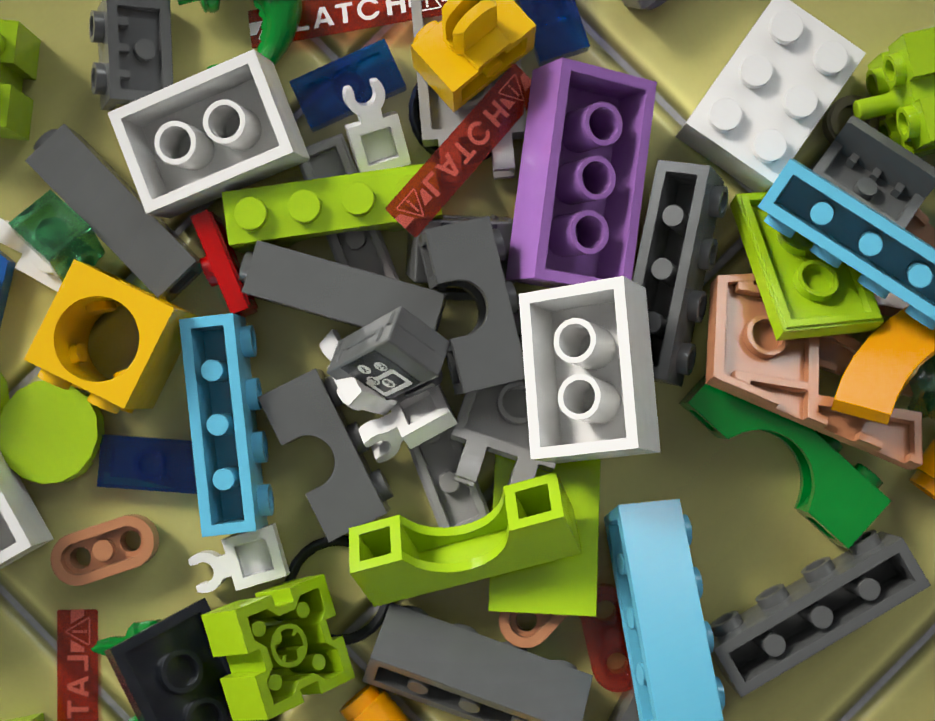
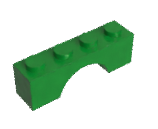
M706 374L679 402L681 406L717 438L730 439L743 432L761 430L780 439L794 455L800 472V490L794 508L836 545L849 549L891 502L879 490L883 482L876 474L861 463H857L855 466L851 465L839 454L843 446L838 440L705 384Z

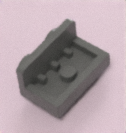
M855 116L849 118L812 170L904 229L925 198L935 188V167Z

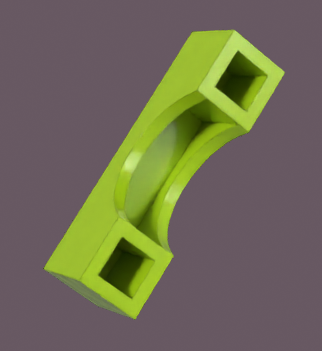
M435 162L221 192L228 245L239 253H246L247 251H254L257 240L280 247H288L306 239L343 232L365 230L395 232L408 230V226L405 229L395 219L399 214L413 217L414 219L410 224L417 219L443 218L440 195L437 197L422 183L425 177L432 171L434 175L428 182L439 192ZM413 188L416 190L423 210V217L396 210V207ZM422 188L432 197L426 206H424L420 194ZM413 190L398 209L422 215L415 191ZM410 202L419 210L418 212L410 205Z
M557 472L503 486L502 497L497 506L481 519L465 525L445 528L429 527L414 523L399 514L349 528L350 575L374 607L582 554L574 509Z

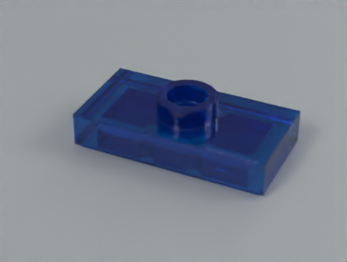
M517 0L519 7L536 24L534 52L539 67L562 57L569 58L589 50L590 44L575 0Z
M385 39L289 81L312 132L355 114L347 107L343 100L342 90L344 86L350 85L352 87L355 100L359 103H365L371 99L373 92L369 79L374 77L382 83L385 89V100L407 90Z
M102 434L97 487L197 494L192 440Z

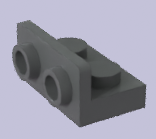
M102 0L97 11L91 10L89 37L92 43H98L99 62H93L91 68V89L93 94L100 95L101 110L112 111L117 104H129L173 84L170 0Z

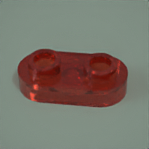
M601 583L597 584V604L601 601H610L614 606L613 613L607 618H599L598 616H579L590 667L596 681L609 691L625 692L633 688L616 586ZM613 653H621L625 656V663L619 669H610L607 666V659Z

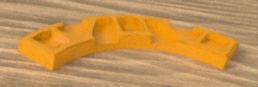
M907 307L886 320L868 337L853 356L841 378L831 410L888 425L894 405L903 389L913 376L917 374L918 369L935 355V329L932 330L909 316L905 312Z

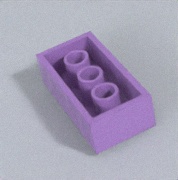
M564 57L532 71L505 280L547 288L625 276L632 280L657 86L656 81Z

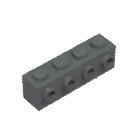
M666 160L657 161L633 277L634 282L646 288L654 382L682 387L684 376H689L695 365L696 345L691 342L695 322L701 323L706 311L707 293L702 291L706 270L711 271L715 265L718 242L717 239L713 238L716 220L717 218L724 217L728 204V188L724 186V181L710 165Z
M876 530L866 531L862 533L848 551L833 560L830 557H823L807 565L801 571L803 577L789 586L785 587L784 584H777L761 592L755 598L758 604L741 614L738 611H731L714 620L710 624L714 636V649L711 655L728 684L742 698L930 587L931 584L904 539L882 531L878 533Z
M390 603L362 681L470 721H583L593 675L578 670L576 666L567 661L549 660L528 652L526 648H519L509 642H500L480 635L468 625L450 624L433 618L418 607L400 606Z

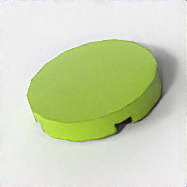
M44 380L34 381L16 391L4 406L0 417V451L7 465L21 478L38 484L66 483L86 473L94 463L92 461L96 457L97 451L101 450L105 439L103 414L99 407L87 401L89 393L70 386L69 390L62 389Z

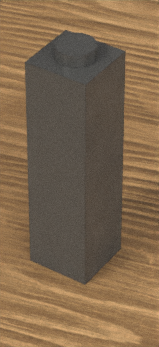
M63 124L58 129L47 131L36 141L33 147L34 152L25 161L157 298L172 302L203 272L199 261L200 258L159 216L146 214L139 195L81 135Z
M259 240L256 242L254 252H246L239 271V280L244 283L242 289L244 294L358 328H362L402 306L438 332L447 301L446 294Z

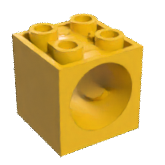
M74 259L24 360L40 367L41 369L37 376L52 385L66 390L73 386L80 390L89 391L90 394L87 401L108 412L118 414L119 410L132 414L134 409H153L182 351L179 319L199 316L171 302L159 299L154 294L114 274ZM124 305L133 315L139 330V348L131 365L127 369L113 374V379L109 380L93 365L88 350V339L94 323L102 314L117 310L116 307Z

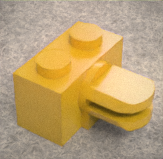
M448 0L441 9L442 20L439 23L436 20L429 22L416 34L413 44H411L413 67L453 112H456L534 49L536 24L514 0Z

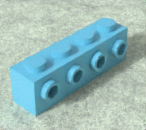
M790 159L758 205L760 209L768 213L764 222L789 238H792L795 232H798L815 243L810 251L835 268H839L842 262L861 273L857 280L861 285L886 299L890 292L909 304L905 310L909 316L934 330L935 248L797 160Z
M234 313L179 319L202 537L258 531L268 525L267 516H273L274 497L271 485L263 484L261 463L268 462V442L265 431H258L256 410L262 409L258 399L262 395V388L259 378H252L250 357L257 356V340L253 325L246 326V318Z
M680 499L617 505L604 517L639 721H724L722 710L725 707V691L720 678L714 674L711 653L714 649V636L710 624L704 621L700 603L703 594V581L698 568L693 567L689 548L692 542V526L688 516L682 512Z

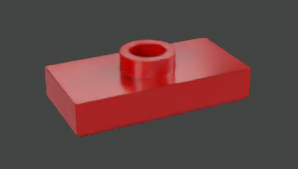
M209 210L190 216L206 254L199 261L211 287L219 285L230 313L246 317L258 312L255 298L242 293L244 283L239 280L241 265L234 249L228 245L227 232L221 218Z

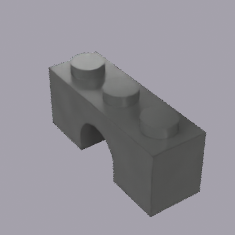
M489 216L425 229L417 239L429 289L434 290L448 286L462 288L473 297L478 309V318L473 330L468 335L448 340L450 345L446 354V360L455 395L525 379L522 334L518 335L513 316L519 310L518 298L512 282H505L500 261L505 260L506 251L500 230L498 228L492 229Z
M315 368L259 396L258 399L281 445L290 444L306 435L322 439L331 448L335 460L331 477L323 485L305 494L328 542H331L349 533V528L369 523L387 514L390 507L386 500L394 496L381 469L371 471L363 454L370 450V447L366 448L358 430L360 426L357 421L348 424L340 408V405L344 403L337 394L338 387L331 376L325 378L323 371Z

